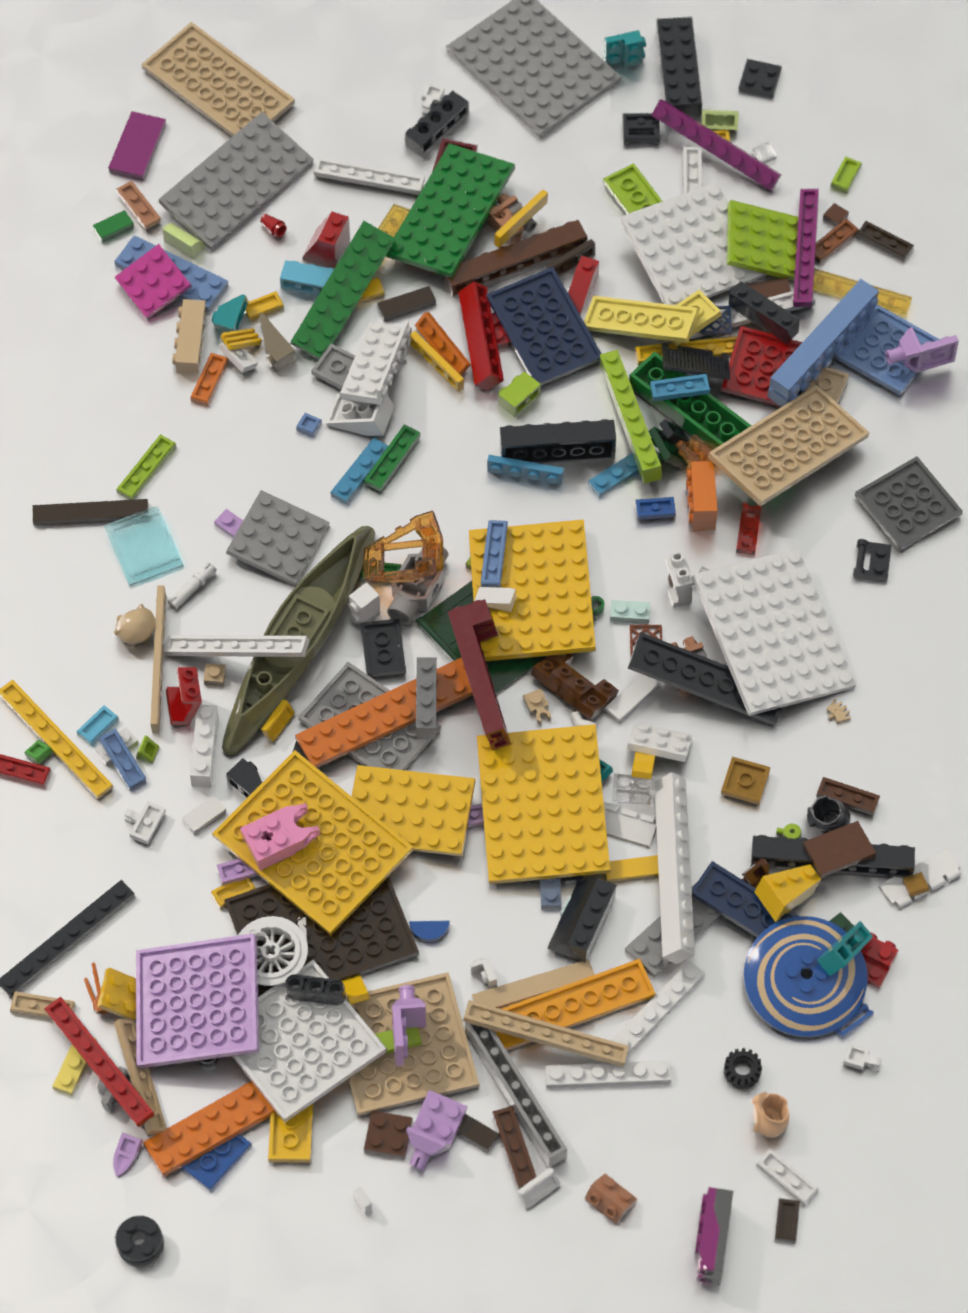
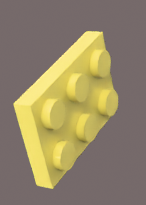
M700 290L677 304V306L694 307L699 310L691 336L722 316L721 311ZM672 341L676 346L679 345L680 343H682V342Z

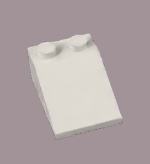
M337 394L325 424L365 436H381L385 433L395 405L388 395L387 398L383 399L382 404L378 405L340 399V394Z

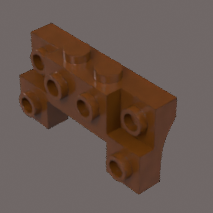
M572 654L549 655L533 667L531 675L589 720L595 718L604 707L617 697L619 692L616 687L605 679L594 685L569 665L574 657Z

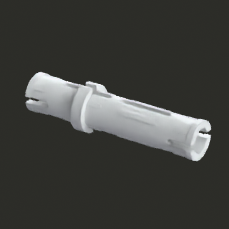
M208 562L198 573H194L190 581L168 600V604L174 610H177L200 586L203 587L206 584L205 581L217 571L215 566Z

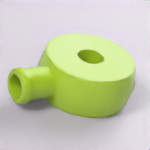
M790 823L784 829L777 827L776 834H783L787 838L799 839L802 832L797 824Z

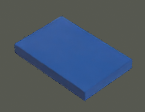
M238 1134L231 1140L182 1166L181 1169L211 1192L252 1147V1143Z

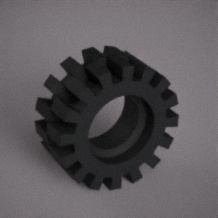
M742 1048V1051L735 1049V1052L731 1051L729 1057L727 1056L725 1059L724 1076L726 1075L727 1082L730 1080V1085L734 1086L736 1084V1088L740 1089V1086H743L744 1089H747L748 1085L752 1087L754 1082L757 1083L761 1076V1059H758L757 1053L753 1055V1050L751 1049L748 1052L745 1051L746 1048ZM739 1062H746L750 1065L751 1071L746 1075H740L736 1072L735 1065Z

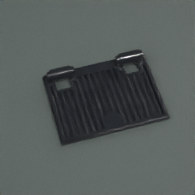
M662 343L663 369L695 375L707 374V377L730 380L728 353H722L721 357L713 356V351L681 345H678L676 350L670 349L669 343Z

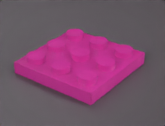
M159 244L114 277L147 320L192 287Z

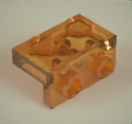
M696 434L688 442L680 440L675 445L680 450L678 453L686 460L689 459L691 462L711 461L708 458V454L712 449Z

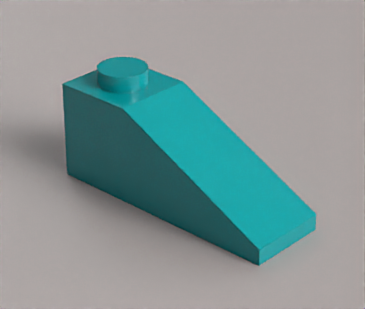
M859 921L828 948L817 961L828 975L831 976L845 967L873 938V935Z

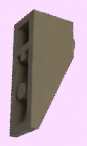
M261 313L259 316L266 353L265 360L270 367H274L278 372L296 361L295 350L268 318Z

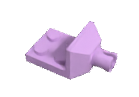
M911 327L900 339L897 348L885 351V357L889 365L901 361L905 367L918 373L955 362L959 340L956 335L946 336L940 340L929 341L920 345Z
M412 985L401 986L399 988L400 999H397L392 1005L396 1066H404V1058L408 1057L406 1028L426 1027V1003L419 998H415V987Z
M429 1090L413 1128L408 1126L406 1130L411 1145L415 1148L409 1164L425 1170L431 1155L435 1157L450 1150L468 1106Z

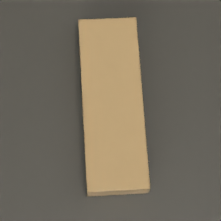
M15 991L10 1012L51 1019L44 1008L58 998ZM63 999L74 1012L75 1001Z

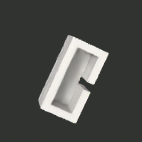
M367 582L349 595V616L356 624L371 622L380 615V596Z

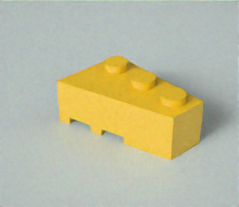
M811 864L763 876L755 890V894L775 922H777L781 916L788 914L796 905H800L811 897L821 878Z

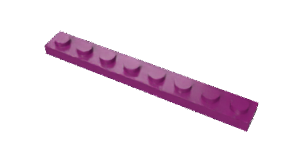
M663 99L658 101L651 116L770 191L774 190L782 174Z
M800 189L793 307H812L819 189Z

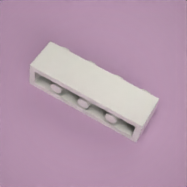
M200 705L196 712L190 769L192 786L212 787L219 717L217 705Z

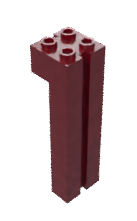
M484 599L473 601L471 604L463 607H455L453 610L448 611V615L485 735L492 750L510 745L511 741L480 642L498 636L493 616Z

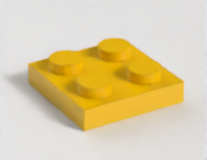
M110 967L107 968L97 1007L127 1020H136V978Z

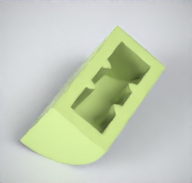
M702 109L701 124L709 129L738 130L739 111Z
M173 223L167 224L162 228L164 242L191 259H194L204 248L202 241Z

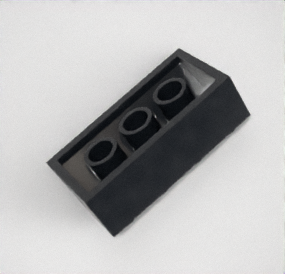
M598 878L578 881L547 949L586 963L615 899L617 885Z

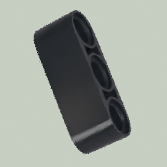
M292 974L285 981L287 995L293 1000L340 1005L346 999L345 986L340 980ZM294 985L300 986V987L297 988V989H292V988H291V987L294 986ZM314 988H319V989H320V990L317 991V992L311 991V990L314 989ZM333 991H340L339 994H332Z

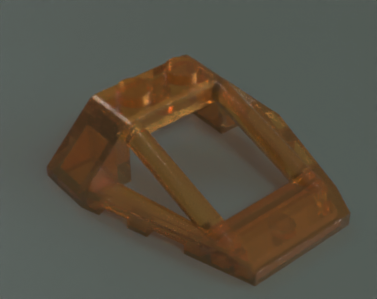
M433 510L409 519L410 523L403 527L401 525L398 526L391 535L386 538L382 536L364 548L363 579L366 582H412L443 570V536ZM414 530L422 538L421 540L391 543ZM423 547L422 560L415 562V569L384 572L385 551Z

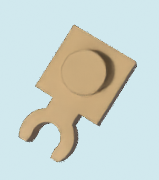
M541 689L523 695V701L530 715L536 713V722L539 725L542 724L540 718L542 716L547 717L548 721H551V713L546 710L549 708V704Z

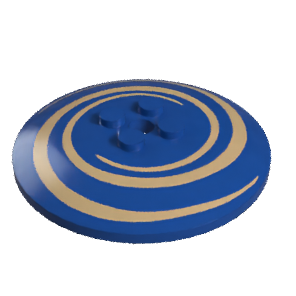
M797 916L774 923L756 938L746 957L744 986L753 1009L768 1025L791 1036L819 1037L836 1031V1029L842 1027L856 1014L867 989V967L861 950L845 967L831 976L828 975L817 961L846 931L825 919ZM804 969L810 970L812 977L804 979L801 976V971Z

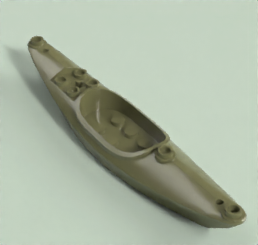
M361 526L340 542L298 583L277 610L263 636H307L310 641L305 657L252 658L226 726L222 749L225 754L234 755L244 747L292 689L322 647L343 611L369 555L375 538V531L371 526Z

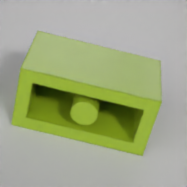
M524 371L521 375L515 376L507 387H503L499 391L498 404L513 417H516L541 395V384Z

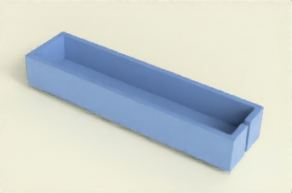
M860 279L773 374L770 379L767 397L782 407L797 398L801 392L804 393L808 389L810 382L819 377L821 370L830 365L834 355L838 356L841 353L844 344L851 342L855 335L854 333L857 330L860 331L864 327L865 321L875 315L877 311L875 307L879 301V290Z

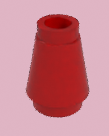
M264 214L260 219V223L263 224L273 237L279 238L285 234L287 226L284 221L268 214Z

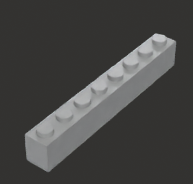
M465 1022V1033L510 1106H513L515 1114L547 1166L551 1167L566 1159L567 1147L495 1031Z

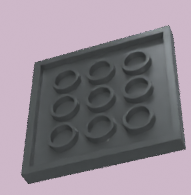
M918 456L855 492V497L899 551L946 525L963 513V510Z

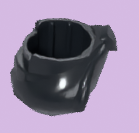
M827 795L821 796L815 800L811 807L807 808L809 827H816L828 833L850 824L851 814L847 806L838 799L830 798Z

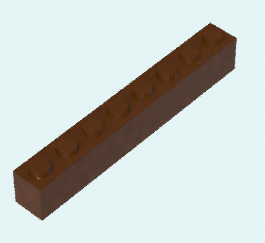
M579 220L569 221L562 226L550 228L548 231L534 234L524 240H518L513 244L501 246L497 250L485 252L472 259H466L461 262L453 278L443 275V280L453 297L458 295L459 291L473 281L485 285L561 257L585 243L588 236Z

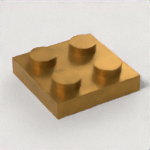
M732 756L721 794L760 805L771 767Z

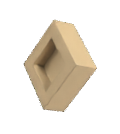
M206 663L204 684L224 686L226 666L223 664Z

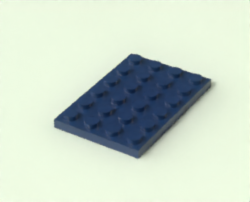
M553 267L486 294L493 312L526 372L539 382L541 386L600 361V354L602 353Z

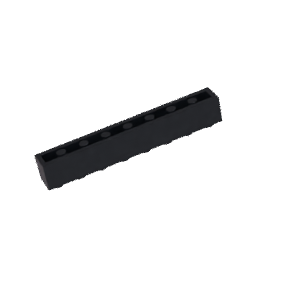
M753 836L751 866L763 858L768 862L770 868L793 869L811 864L814 870L817 871L803 847V842L807 841V838ZM872 844L876 851L875 857L835 872L904 878L914 874L915 847Z

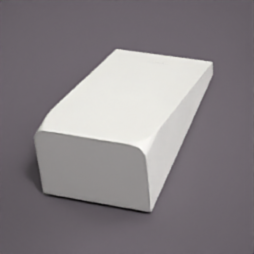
M479 587L474 601L485 599L489 608L511 612L517 597L516 589Z

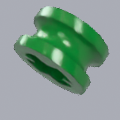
M592 596V613L594 616H598L603 613L605 603L601 597ZM594 603H598V608H593Z

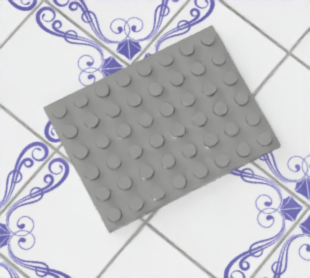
M512 0L446 46V51L539 138L621 81V76L538 0Z

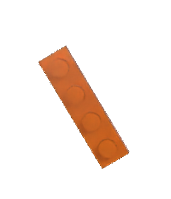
M425 312L414 326L429 345L462 376L470 367V362L430 312Z

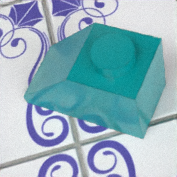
M242 294L218 306L217 312L214 311L212 315L215 329L223 332L239 329L249 302L246 295Z

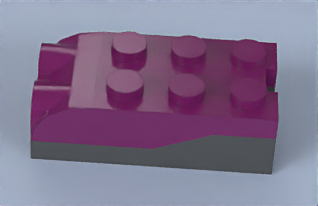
M708 1187L707 1194H703L695 1254H699L696 1279L703 1283L721 1285L734 1193L732 1190Z

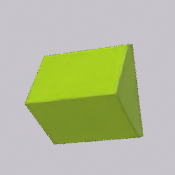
M147 735L144 736L136 759L152 763L159 745Z

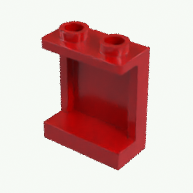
M178 667L179 687H167L165 690L170 724L190 725L202 703L197 667Z

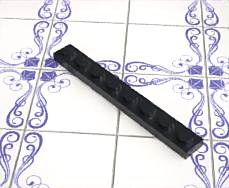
M122 880L117 882L0 978V989L11 998L15 991H20L134 898L135 893Z

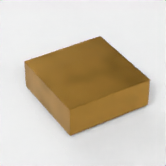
M922 872L903 878V884L910 897L929 892V886Z

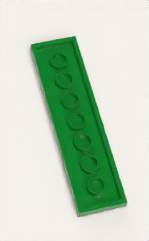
M366 221L362 222L290 341L291 345L318 360L321 358L329 345L334 344L396 238Z

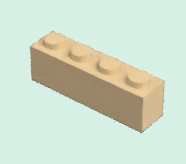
M183 299L182 307L179 306L178 317L181 319L180 322H177L176 333H179L178 338H175L174 348L177 351L176 354L173 353L172 364L176 365V372L199 373L207 312L205 300Z

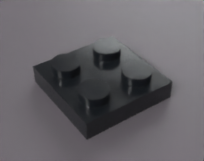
M747 59L738 91L774 98L782 66Z

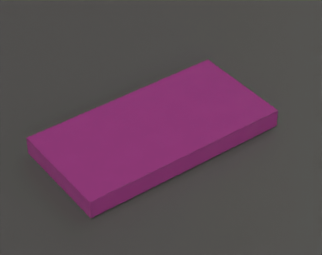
M131 111L109 164V172L144 179L166 125V119Z

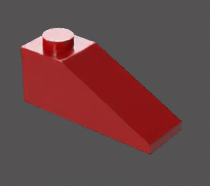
M581 256L568 291L580 316L599 274V261L585 256Z

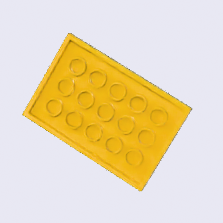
M357 765L352 797L413 847V851L463 856L476 782L475 778Z

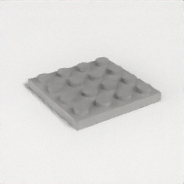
M260 490L227 548L226 554L296 587L326 533L330 522Z

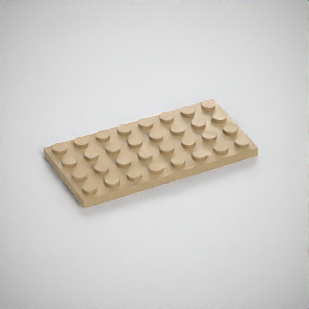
M193 22L189 23L141 64L144 71L231 137L261 112L274 122L295 104V99Z
M816 385L710 451L708 458L759 506H762L867 439L870 432Z

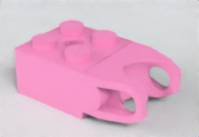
M306 803L286 806L240 828L242 838L259 871L296 854L297 851L305 848L313 839L320 835L318 826L300 828L296 825L297 821L308 812Z

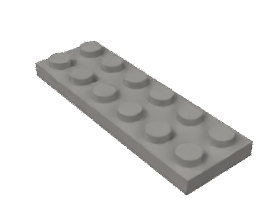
M692 896L695 941L722 915ZM661 915L625 948V952L634 960L641 959L645 970L654 978L671 963V961L663 958Z

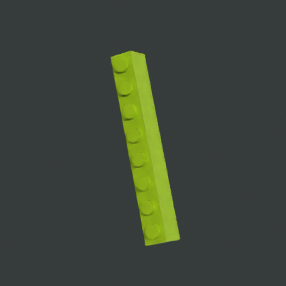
M618 350L600 354L601 370L642 481L646 484L661 480V464Z

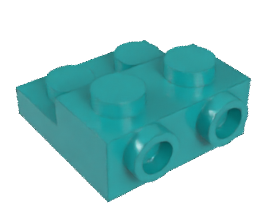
M639 30L605 37L603 60L608 65L623 62L624 67L641 64L642 59L646 57L644 47H646L645 37H641Z

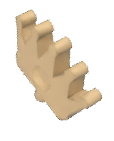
M834 699L830 706L827 707V712L831 714L828 718L832 719L834 717L837 724L851 720V716L846 717L850 713L849 710L845 711L847 706L840 707L842 702L835 704L836 699Z

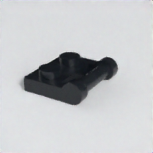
M623 113V144H629V142H654V144H660L659 120L651 116L652 113ZM629 132H654V135H629Z
M858 539L856 544L858 548L856 567L853 569V576L887 582L892 545ZM866 550L871 551L869 570L863 569Z

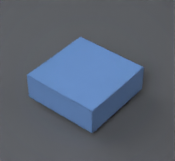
M304 413L296 426V430L314 437L322 424V419Z

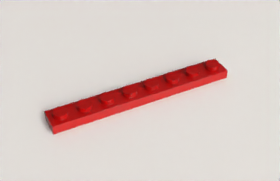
M61 996L44 1008L49 1017L137 1127H140L155 1115Z

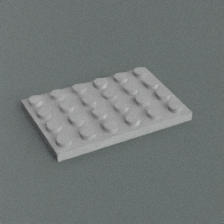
M347 662L299 715L298 719L311 728L390 690L350 662ZM416 722L347 755L363 766L406 770L432 739H416ZM436 722L437 734L441 730V725Z

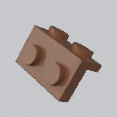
M603 1174L592 1183L585 1196V1200L616 1224L620 1222L623 1214L632 1208L638 1200L607 1174Z

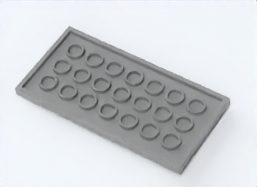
M261 112L160 197L158 203L211 251L311 165L314 159L269 117Z

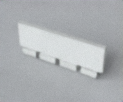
M604 802L607 835L650 848L656 830V824H654L655 817L641 813L639 820L636 819L637 811L622 807L619 814L617 813L619 806Z
M947 848L918 863L914 869V874L922 872L930 891L945 885V879L951 882L961 876L959 871L960 865ZM893 877L879 885V888L892 905L896 904L899 909L912 903L903 884L902 877ZM929 892L913 896L912 899L915 901Z

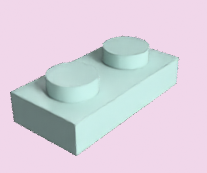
M611 600L610 621L649 623L650 602Z

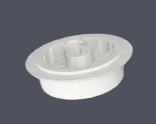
M276 916L262 917L252 921L241 930L239 935L254 933L257 936V941H266L265 945L257 946V958H259L257 959V966L262 964L260 969L257 970L259 985L272 986L282 984L288 976L298 974L304 966L308 953L307 940L302 930L292 921ZM275 934L281 935L277 943L274 942ZM285 939H289L291 941L290 943L281 947ZM295 947L294 952H285ZM283 958H293V960L288 962ZM279 963L287 967L285 969H281ZM274 965L277 967L279 972L273 973ZM267 966H269V972L263 973Z

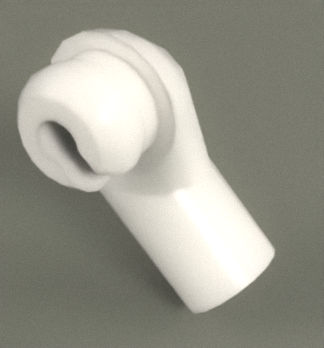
M579 711L571 714L575 726L596 724L595 722L583 720Z

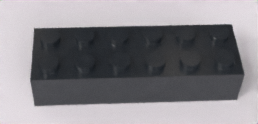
M692 17L656 19V40L663 100L690 117H701L702 96Z
M584 420L581 422L525 424L523 426L507 425L500 427V457L539 464L615 459L616 432L614 420Z

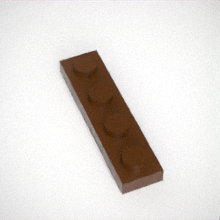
M513 1106L492 1111V1115L519 1190L537 1176Z

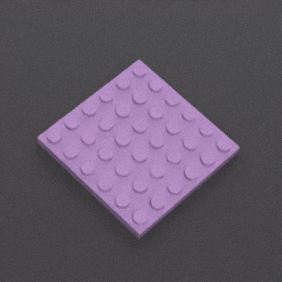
M254 933L136 950V1054L138 1068L259 1052L257 936Z

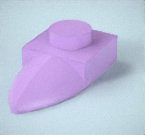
M122 1132L113 1158L116 1176L123 1174L130 1167L133 1160L137 1159L143 1142L142 1139Z

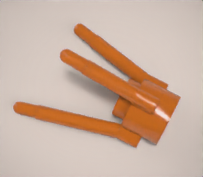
M93 962L92 970L97 991L96 998L88 979L84 978V982L93 1003L94 1011L97 1014H107L110 1012L97 1007L101 987L96 964Z

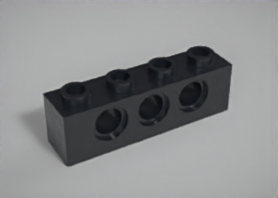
M453 90L448 95L443 96L441 101L429 110V113L421 117L415 126L406 131L405 146L422 157L469 113V101Z

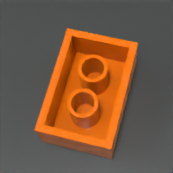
M712 461L691 462L690 469H687L686 491H688L687 507H689L688 524H692V531L716 530L718 510L714 463Z

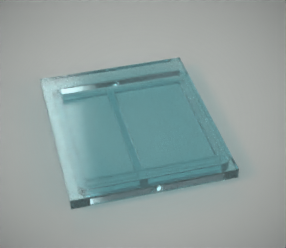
M158 506L104 525L106 534L129 586L183 566L180 554Z

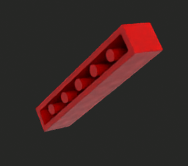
M473 281L459 291L458 294L475 386L489 391L504 381L491 307L486 297L488 290L486 286Z

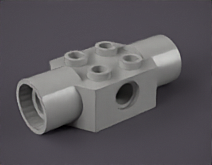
M427 541L418 554H408L391 584L392 597L394 599L387 609V614L391 619L399 618L400 624L410 625L418 611L428 610L444 581L443 565L449 553L443 546Z

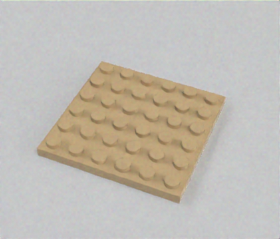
M449 972L368 991L369 1000L351 1005L372 1032L377 1034L393 1030L392 1005L397 999H400L399 988L401 986H414L415 998H419L426 1003V1027L418 1028L422 1045L407 1048L408 1057L404 1058V1066H396L395 1052L380 1056L348 1079L357 1116L370 1114L372 1111H382L424 1101L429 1090L444 1096L479 1087L478 1077Z

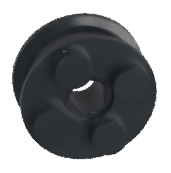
M139 1215L130 1217L120 1224L116 1231L115 1244L120 1257L126 1263L136 1267H143L152 1264L160 1257L164 1248V1238L159 1225L153 1219ZM138 1238L145 1239L142 1244L137 1245L134 1243Z

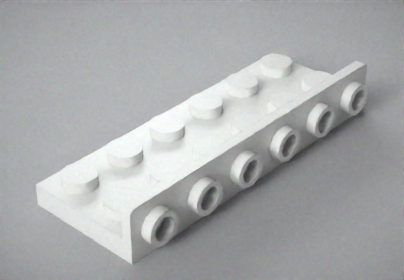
M405 319L402 327L369 322L340 392V399L382 404L383 399L387 398L388 386L392 385L393 374L397 373L398 362L402 360V351L406 350L407 338H410L412 333V327H409V320Z

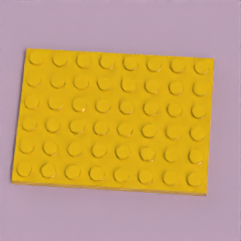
M584 519L508 526L501 588L516 589L517 597L511 612L488 608L493 616L498 636L480 642L485 660L495 661L596 651ZM487 528L469 530L474 600L479 587H481Z
M596 724L509 732L511 744L492 750L486 735H478L477 746L489 884L610 873Z
M296 750L212 833V836L330 936L413 851V847ZM306 803L308 812L297 821L296 825L300 828L318 826L320 835L313 839L305 848L297 851L296 854L259 871L242 838L240 828L286 806Z

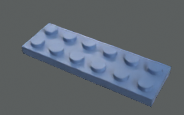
M134 235L116 258L114 264L124 270L156 245ZM164 250L192 286L179 297L187 300H205L206 310L210 311L228 286V280Z

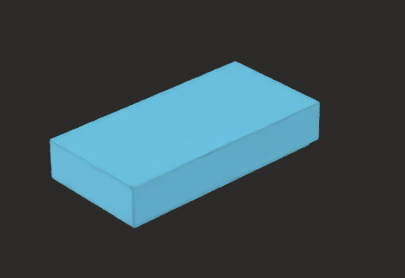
M103 705L76 731L77 735L92 746L119 718Z

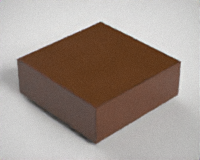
M833 203L823 214V218L835 226L849 216V212L836 203Z

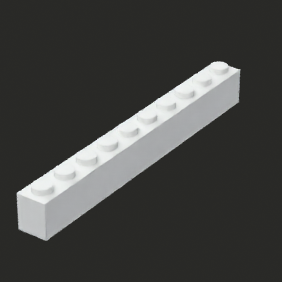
M671 772L654 781L662 955L663 958L678 964L695 956L686 779Z

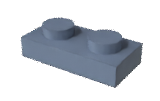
M560 878L540 880L541 909L561 908Z

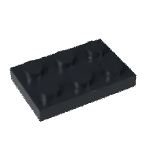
M399 618L360 623L366 674L370 677L405 674L406 666Z

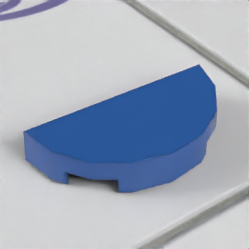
M409 921L411 932L424 942L440 940L448 932L450 921Z

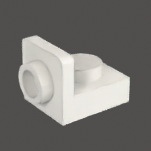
M490 958L474 960L470 964L471 975L480 973L483 983H487L489 989L497 987V978Z

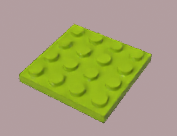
M730 200L728 203L727 265L795 281L798 216Z

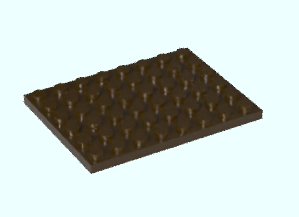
M389 876L331 936L270 884L224 899L237 936L245 926L262 917H282L292 921L298 927V922L303 917H306V925L303 926L306 928L308 953L304 966L314 960L329 979L341 981L419 955V950ZM275 934V937H274V942H275V943L278 942V940L280 939L281 935ZM285 939L281 947L290 943L291 941L289 939ZM257 941V946L265 945L266 941ZM295 947L285 952H294ZM283 958L288 962L293 960V958ZM279 963L281 969H285L287 967ZM274 965L273 973L279 972L277 967ZM267 966L263 973L269 972V966ZM258 984L259 996L275 985L266 986Z

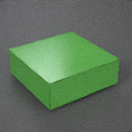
M37 740L24 753L27 758L40 764L53 751L50 746Z

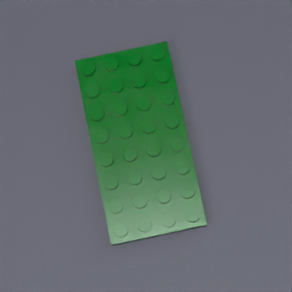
M449 144L394 236L396 240L386 257L453 278L513 174L515 164Z

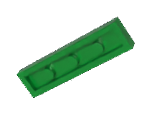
M404 424L366 476L364 484L381 492L420 438V432Z

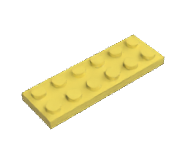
M593 296L584 323L589 331L688 343L699 310L694 307Z

